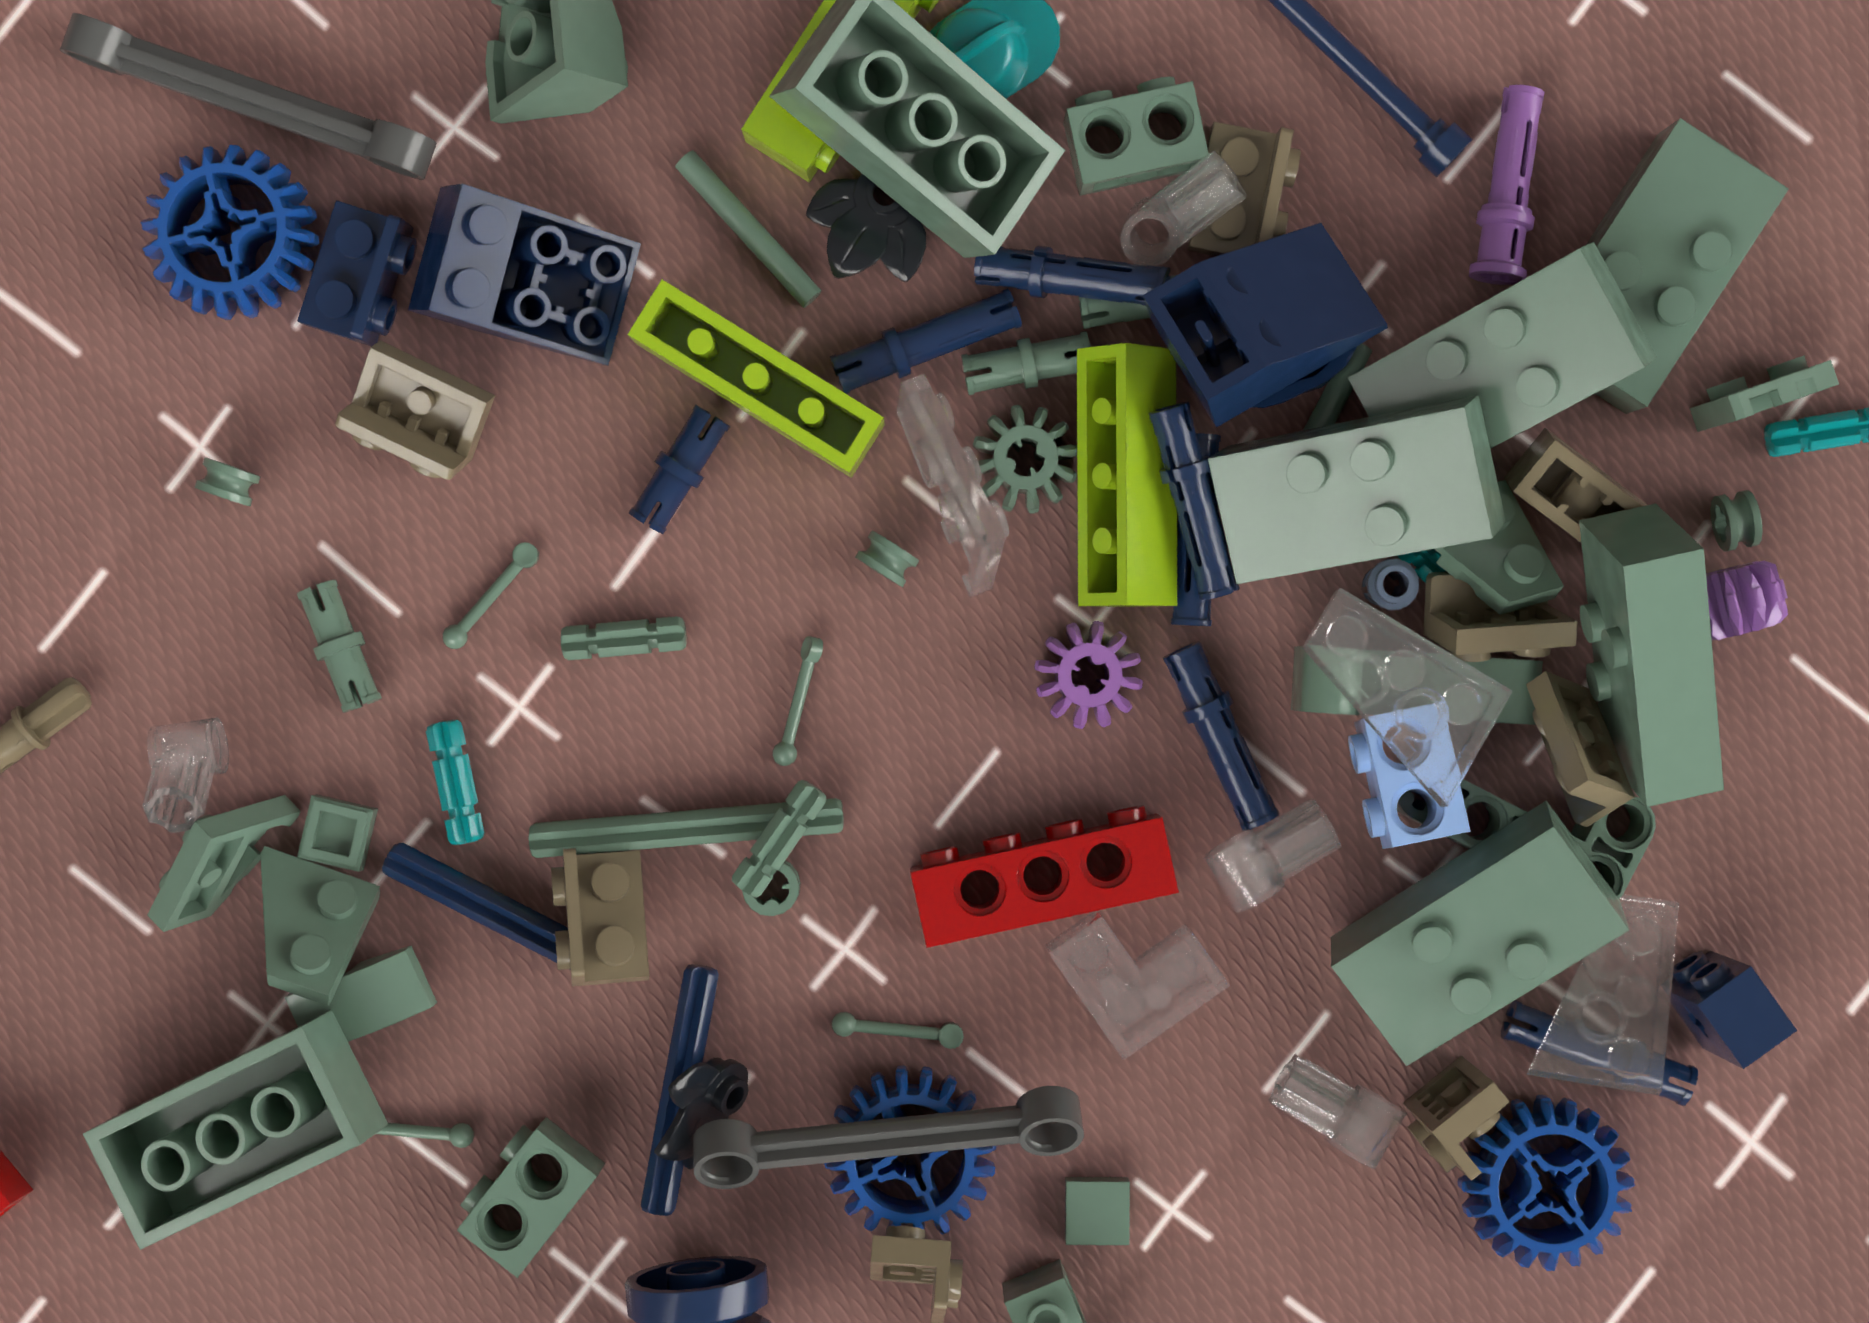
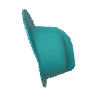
M972 0L942 19L930 31L935 38L1006 99L1038 79L1052 65L1060 47L1059 23L1053 9L1044 0Z

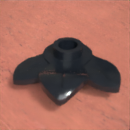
M863 174L858 179H834L819 188L807 208L806 216L823 227L831 228L827 241V256L835 278L842 279L858 274L875 265L881 259L886 268L895 277L903 282H908L922 263L926 249V231L921 222L896 201L887 206L878 204L873 198V193L878 186Z
M717 1057L708 1060L706 1063H696L679 1075L668 1087L669 1095L679 1109L672 1124L655 1148L654 1153L666 1160H683V1164L687 1169H693V1137L696 1130L708 1122L728 1119L729 1115L734 1114L740 1109L748 1095L747 1068L734 1059L723 1060Z

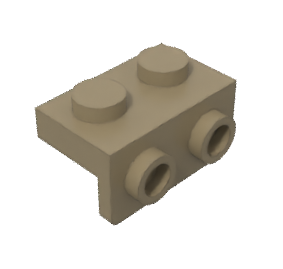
M380 340L370 347L353 401L338 413L335 426L352 434L353 439L366 448L385 450L408 461L410 466L420 474L450 480L472 461L495 395Z
M1447 571L1431 572L1426 577L1423 635L1450 651L1454 659L1466 662H1483L1491 659V652L1511 651L1513 654L1523 657H1545L1550 655L1551 648L1576 646L1578 621L1549 606L1548 601L1500 615L1477 597L1475 591L1468 583L1455 579Z
M889 1226L886 1228V1236L873 1235L870 1280L933 1285L930 1323H943L947 1308H958V1300L961 1297L963 1260L951 1259L952 1241L925 1239V1230L917 1227Z

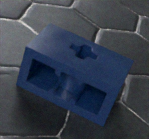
M1698 951L1683 958L1671 969L1670 973L1673 978L1659 987L1703 1049L1742 1069H1745L1797 1031L1752 966L1713 951H1709L1706 954L1703 951Z

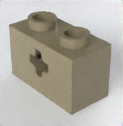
M1546 428L1543 429L1504 477L1514 493L1580 542L1579 520L1647 505Z

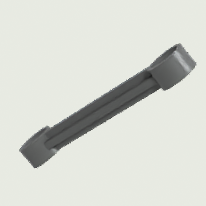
M72 13L60 47V51L98 69L141 79L361 156L376 165L414 179H425L437 145L431 138L401 125L380 119L374 121L142 40L122 29L86 15Z
M1042 1086L1024 1093L1017 1100L1015 1106L761 1132H757L753 1126L740 1120H714L699 1127L694 1134L693 1168L695 1178L703 1185L716 1189H733L752 1182L757 1177L759 1170L1017 1143H1020L1024 1150L1035 1155H1061L1081 1144L1084 1138L1080 1100L1077 1094L1061 1086Z

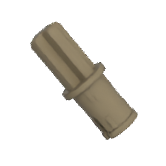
M73 677L66 678L28 707L16 706L11 710L12 718L0 726V776L34 749L45 750L51 744L50 737L90 709L92 705L91 695L77 679Z

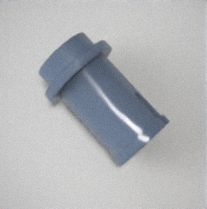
M1386 559L1365 574L1362 587H1367L1368 593L1363 594L1371 604L1387 610H1399L1408 606L1416 598L1419 590V578L1415 569L1407 562L1400 559ZM1386 575H1389L1393 580L1399 581V586L1394 587L1391 595H1388L1383 587V580Z

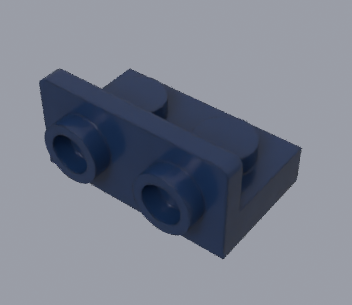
M336 200L297 322L371 347L377 343L379 335L386 336L392 328L397 312V300L393 299L392 295L399 274L406 275L409 272L415 258L417 240L411 237L414 228L403 218L391 214L387 217Z

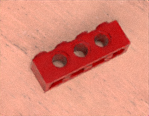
M1139 805L1108 812L1109 824L1084 829L1082 819H1074L1045 826L1047 836L1045 838L1022 842L1020 832L983 840L984 851L959 856L958 847L951 846L920 854L922 865L910 867V874L926 948L1179 893L1163 817L1157 813L1146 815L1145 806ZM1100 843H1112L1120 850V866L1109 876L1100 877L1093 875L1087 868L1088 853L1094 846ZM1045 856L1052 858L1059 865L1057 882L1046 890H1035L1029 887L1024 881L1026 865L1036 857ZM977 870L991 873L998 882L997 892L994 897L982 904L968 901L961 892L963 879L969 873Z

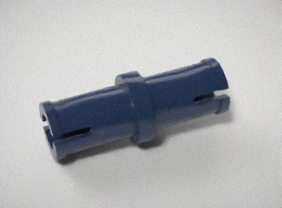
M696 404L692 409V414L667 453L660 451L654 461L659 467L635 506L631 507L628 512L644 524L656 503L661 502L648 523L651 529L661 534H664L667 530L668 523L691 486L695 488L700 486L705 478L700 474L701 470L724 433L728 432L731 427L714 416L703 436L698 437L711 414Z

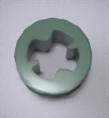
M205 457L202 465L206 467L207 475L201 480H196L194 487L218 497L251 506L253 499L249 496L248 490L251 485L259 484L261 476Z
M1749 490L1737 492L1733 500H1730L1725 494L1713 497L1710 507L1711 523L1719 547L1725 552L1735 550L1739 542H1743L1747 547L1759 545L1763 534L1762 518L1753 493Z
M872 530L868 536L871 541L870 547L866 551L859 550L855 558L903 588L906 583L904 578L905 570L909 567H916L919 560Z
M786 860L778 870L788 879V882L782 885L783 889H789V894L783 901L772 896L764 902L759 897H753L742 891L745 902L753 911L760 915L776 916L783 914L793 906L799 896L801 882L798 872ZM773 869L771 874H775L777 870Z

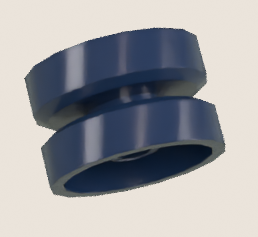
M741 1256L689 1258L662 1263L640 1270L629 1276L625 1282L628 1317L636 1323H772L762 1315L755 1313L764 1307L769 1300L767 1265L758 1259Z

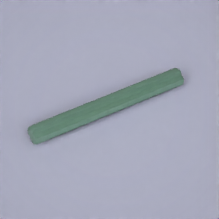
M837 798L826 799L824 806L815 819L809 818L805 823L808 829L803 836L841 832L844 827V813L841 800ZM788 803L535 823L529 828V847L533 857L543 858L563 856V849L576 848V855L757 840L780 807L785 809Z

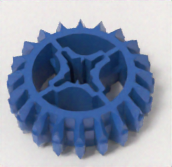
M229 145L222 159L219 152L213 147H203L201 155L202 166H199L188 156L179 157V166L184 175L178 180L167 172L159 174L162 185L169 188V191L164 199L153 194L146 196L147 204L157 209L159 215L158 218H148L140 222L142 230L158 236V239L149 242L142 248L145 256L151 259L162 260L152 272L156 280L163 283L173 281L169 292L171 297L180 302L191 298L192 310L206 315L214 306L217 316L224 320H231L237 306H239L243 315L249 318L257 317L260 309V297L268 306L274 309L281 307V297L276 289L282 285L295 293L301 290L299 281L290 275L295 266L308 271L314 268V262L300 252L302 247H313L320 243L318 235L301 228L317 219L315 209L310 206L299 205L308 194L305 186L299 182L288 184L292 173L291 170L282 163L270 167V157L260 150H255L247 159L244 149L238 145ZM242 184L262 189L270 200L274 211L264 214L257 209L243 211L240 200L232 195L230 185ZM205 198L203 216L197 222L188 225L193 210ZM234 221L241 226V229L231 233L232 244L229 245L220 239L221 236L230 232L229 222ZM275 239L268 258L257 269L255 257L258 249L263 243ZM200 252L205 256L217 254L221 266L229 270L232 281L213 282L204 279L192 264L189 253Z
M902 1065L896 1067V1086L888 1088L885 1077L881 1072L873 1073L871 1075V1083L875 1095L871 1097L863 1088L855 1085L850 1090L849 1095L859 1110L855 1111L847 1106L838 1105L834 1111V1117L839 1123L869 1121L882 1113L884 1119L908 1117L905 1110H902L900 1105L906 1104L922 1105L939 1113L966 1111L973 1108L976 1103V1095L969 1090L955 1101L952 1100L950 1097L955 1091L957 1082L956 1078L951 1075H947L943 1079L938 1090L931 1088L932 1068L926 1066L920 1072L919 1084H908V1070L906 1066ZM996 1146L964 1149L962 1163L957 1174L941 1191H938L931 1166L936 1159L948 1153V1151L921 1153V1176L916 1165H906L907 1157L902 1163L896 1159L898 1156L873 1158L860 1164L859 1160L824 1163L826 1169L832 1171H846L831 1181L830 1188L834 1194H842L850 1190L855 1191L846 1201L844 1210L848 1215H853L864 1206H867L869 1211L864 1221L865 1229L873 1231L883 1217L890 1220L889 1226L913 1223V1227L925 1230V1221L933 1219L939 1233L945 1234L950 1231L947 1211L951 1210L963 1221H966L971 1216V1209L962 1197L963 1195L974 1200L983 1201L987 1195L986 1188L981 1182L974 1179L973 1176L983 1178L994 1176L995 1164L988 1159L978 1157V1155L995 1151ZM877 1179L879 1183L891 1179L903 1180L911 1186L916 1197H920V1199L904 1200L889 1196L876 1188L871 1181Z
M1537 1095L1532 1113L1520 1099L1512 1100L1510 1109L1513 1119L1508 1121L1500 1114L1499 1120L1494 1125L1497 1129L1490 1136L1484 1133L1474 1138L1482 1147L1480 1153L1466 1152L1482 1173L1472 1181L1466 1175L1458 1178V1187L1463 1192L1475 1194L1462 1204V1209L1468 1217L1479 1218L1473 1229L1482 1240L1493 1238L1492 1249L1501 1257H1505L1514 1251L1515 1261L1521 1267L1529 1268L1538 1255L1540 1264L1545 1270L1555 1271L1559 1253H1562L1571 1266H1580V1247L1585 1245L1594 1254H1603V1245L1596 1237L1603 1230L1612 1236L1621 1235V1228L1611 1220L1613 1212L1621 1214L1632 1212L1631 1203L1618 1195L1619 1191L1628 1190L1636 1186L1631 1175L1617 1171L1631 1160L1629 1153L1623 1148L1613 1147L1619 1136L1615 1129L1609 1125L1598 1128L1599 1114L1590 1108L1578 1114L1577 1103L1569 1098H1562L1554 1110L1550 1098L1546 1095ZM1550 1134L1565 1135L1578 1140L1567 1150L1561 1146L1549 1154L1537 1153L1527 1142L1535 1137ZM1511 1155L1516 1164V1176L1509 1187L1503 1190L1506 1197L1500 1201V1176L1506 1161ZM1531 1162L1544 1172L1547 1171L1551 1174L1549 1179L1553 1184L1552 1189L1559 1197L1560 1202H1557L1547 1192L1543 1193L1541 1191L1542 1185L1538 1180L1539 1175L1531 1166ZM1591 1166L1590 1190L1584 1204L1580 1208L1576 1200V1190L1578 1184L1589 1175L1587 1167ZM1548 1211L1556 1213L1564 1222L1546 1229H1530L1514 1224L1523 1216L1531 1219L1541 1212Z

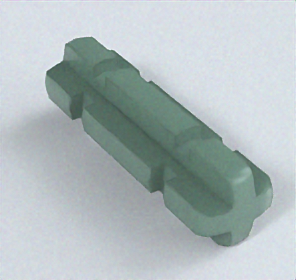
M675 616L656 618V623H649V619L597 623L596 628L590 629L589 625L566 626L561 630L560 641L564 659L581 660L592 659V654L598 653L599 658L652 653V648H658L659 652L680 651L686 648L687 635L683 618Z
M805 780L797 782L785 799L788 803L785 809L782 807L778 809L750 851L753 855L750 858L745 857L732 875V882L748 895L756 898L761 896L774 877L771 874L772 870L780 869L808 829V826L805 824L809 818L814 820L826 802V795Z

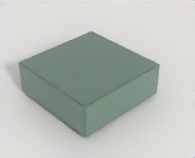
M318 794L311 795L297 857L357 872L363 871L378 808Z
M1065 1177L1066 1245H1129V1178Z

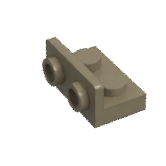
M1213 122L1207 145L1209 158L1202 170L1187 251L1219 256L1286 233L1288 212L1279 211L1278 209L1283 186L1292 188L1298 172L1301 150L1291 148L1294 129L1281 127L1277 134Z
M1547 671L1527 683L1526 686L1535 707L1532 713L1533 720L1540 731L1553 765L1555 777L1561 786L1574 822L1588 827L1635 797L1597 701L1593 699L1589 688Z
M576 848L563 849V867L551 868L553 906L566 905L568 930L555 931L557 969H570L572 987L649 980L640 850L576 855Z
M1462 1055L1403 1102L1416 1119L1407 1128L1431 1157H1434L1446 1173L1457 1166L1471 1181L1482 1172L1459 1143L1466 1137L1474 1139L1489 1131L1500 1118L1498 1111L1510 1103L1498 1086Z

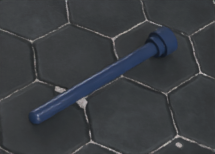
M1268 0L1417 141L1414 148L1422 155L1418 161L1436 178L1471 143L1473 139L1455 122L1449 126L1441 118L1437 122L1431 119L1306 0Z

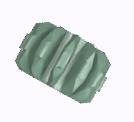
M1014 405L1010 409V419L1013 428L1008 430L1002 420L996 415H992L987 420V425L999 439L998 442L983 436H976L974 439L973 447L975 449L993 455L992 459L973 462L971 464V472L975 475L994 472L996 477L982 487L981 493L985 498L994 495L1001 486L1008 489L1002 502V509L1004 511H1012L1016 504L1017 495L1021 493L1025 494L1028 513H1037L1040 505L1037 490L1041 489L1048 500L1054 504H1057L1063 498L1060 489L1050 480L1051 477L1065 483H1073L1076 480L1077 473L1071 468L1059 465L1058 460L1077 457V445L1069 444L1056 447L1055 442L1066 434L1069 426L1066 422L1062 421L1057 423L1049 433L1041 429L1048 415L1046 408L1039 407L1034 414L1032 425H1025L1022 407ZM1022 443L1034 446V458L1042 462L1041 470L1036 473L1033 468H1030L1027 473L1028 476L1016 474L1014 472L1016 462L1007 457L1008 451L1014 447L1019 452Z

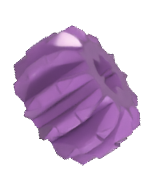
M1763 560L1706 573L1712 640L1740 636L1745 633L1775 626L1781 623L1788 615L1785 602L1788 596L1784 581L1779 578L1776 564Z
M1099 621L1092 622L1089 629L1088 643H1083L1080 628L1076 623L1066 625V634L1072 647L1066 649L1058 639L1049 637L1044 644L1048 650L1060 657L1057 664L1046 660H1036L1034 665L1036 671L1055 673V681L1043 683L1036 687L1037 695L1039 697H1046L1058 691L1063 695L1053 704L1050 714L1055 718H1059L1072 703L1076 704L1073 726L1079 729L1085 727L1088 707H1093L1096 720L1101 727L1111 724V717L1105 705L1107 702L1110 701L1123 713H1128L1132 709V705L1129 700L1117 693L1120 686L1131 690H1140L1143 681L1139 678L1123 677L1122 668L1135 666L1141 662L1139 653H1129L1117 658L1114 653L1124 645L1127 636L1121 631L1117 632L1105 646L1101 645L1104 624ZM1086 656L1091 665L1102 664L1105 672L1104 679H1096L1101 684L1100 688L1092 693L1089 692L1085 685H1074L1071 678L1072 670H1080L1075 663Z

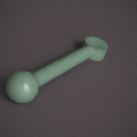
M526 542L518 544L513 550V561L458 624L449 625L445 628L442 639L447 647L450 649L463 647L467 642V632L523 568H531L537 564L539 552L534 545Z
M807 636L801 647L802 664L782 741L775 745L772 754L774 761L781 766H788L795 762L797 758L794 742L814 665L822 655L823 641L820 638Z
M840 1012L834 1016L831 1023L834 1033L842 1037L849 1036L853 1032L939 1040L941 1045L948 1049L960 1046L964 1038L963 1030L954 1022H947L940 1028L859 1020L855 1019L851 1013Z
M388 1123L389 1125L376 1133L380 1135L447 1140L458 1148H466L474 1139L473 1129L465 1123H458L452 1128Z

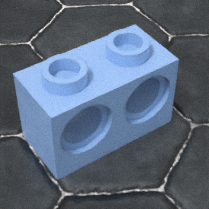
M1442 702L1365 717L1354 722L1357 734L1348 736L1350 756L1355 772L1357 774L1366 773L1371 798L1362 801L1364 819L1370 837H1380L1382 849L1471 832ZM1390 728L1402 729L1412 739L1413 753L1405 764L1390 760L1384 753L1382 746L1383 737ZM1406 791L1419 794L1427 804L1428 813L1426 820L1418 828H1411L1405 825L1397 813L1398 800Z

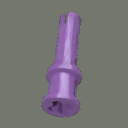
M1510 85L1509 88H1503L1501 119L1497 135L1491 189L1488 203L1482 205L1481 210L1477 213L1476 224L1482 227L1477 262L1470 264L1469 277L1480 282L1515 285L1527 276V270L1521 267L1526 232L1533 229L1535 220L1532 210L1527 206L1538 136L1539 116L1545 93L1540 88L1529 85Z

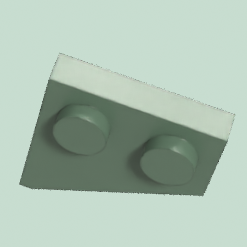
M1804 355L1766 368L1770 381L1748 388L1743 376L1706 389L1710 401L1689 408L1697 432L1752 416L1760 411L1839 385L1832 361L1829 360L1808 367Z
M1506 480L1497 482L1506 523L1492 539L1435 549L1441 554L1436 563L1455 579L1468 583L1475 591L1476 596L1500 615L1555 599L1564 587Z
M282 795L218 815H205L194 821L183 835V845L171 869L160 880V891L147 916L163 932L210 917L231 894L234 886L243 877L248 875L261 860V852L254 846L270 828L280 825L290 827L301 811L286 795Z
M264 846L260 857L267 983L269 986L329 1006L378 903L380 886Z

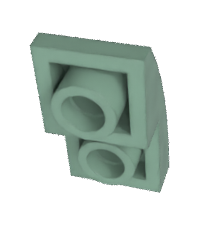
M412 946L361 961L348 972H345L329 1006L292 993L284 997L297 1026L332 1010L348 1042L412 1017L433 1007L437 1003Z

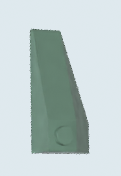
M491 0V3L502 6L499 39L498 41H487L485 66L490 121L502 124L589 113L628 87V64L625 58L623 32L612 0Z

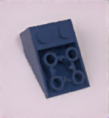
M463 183L440 187L408 310L474 331L609 366L641 243Z
M1322 223L1200 261L1143 295L1154 327L1216 428L1388 328L1386 321Z

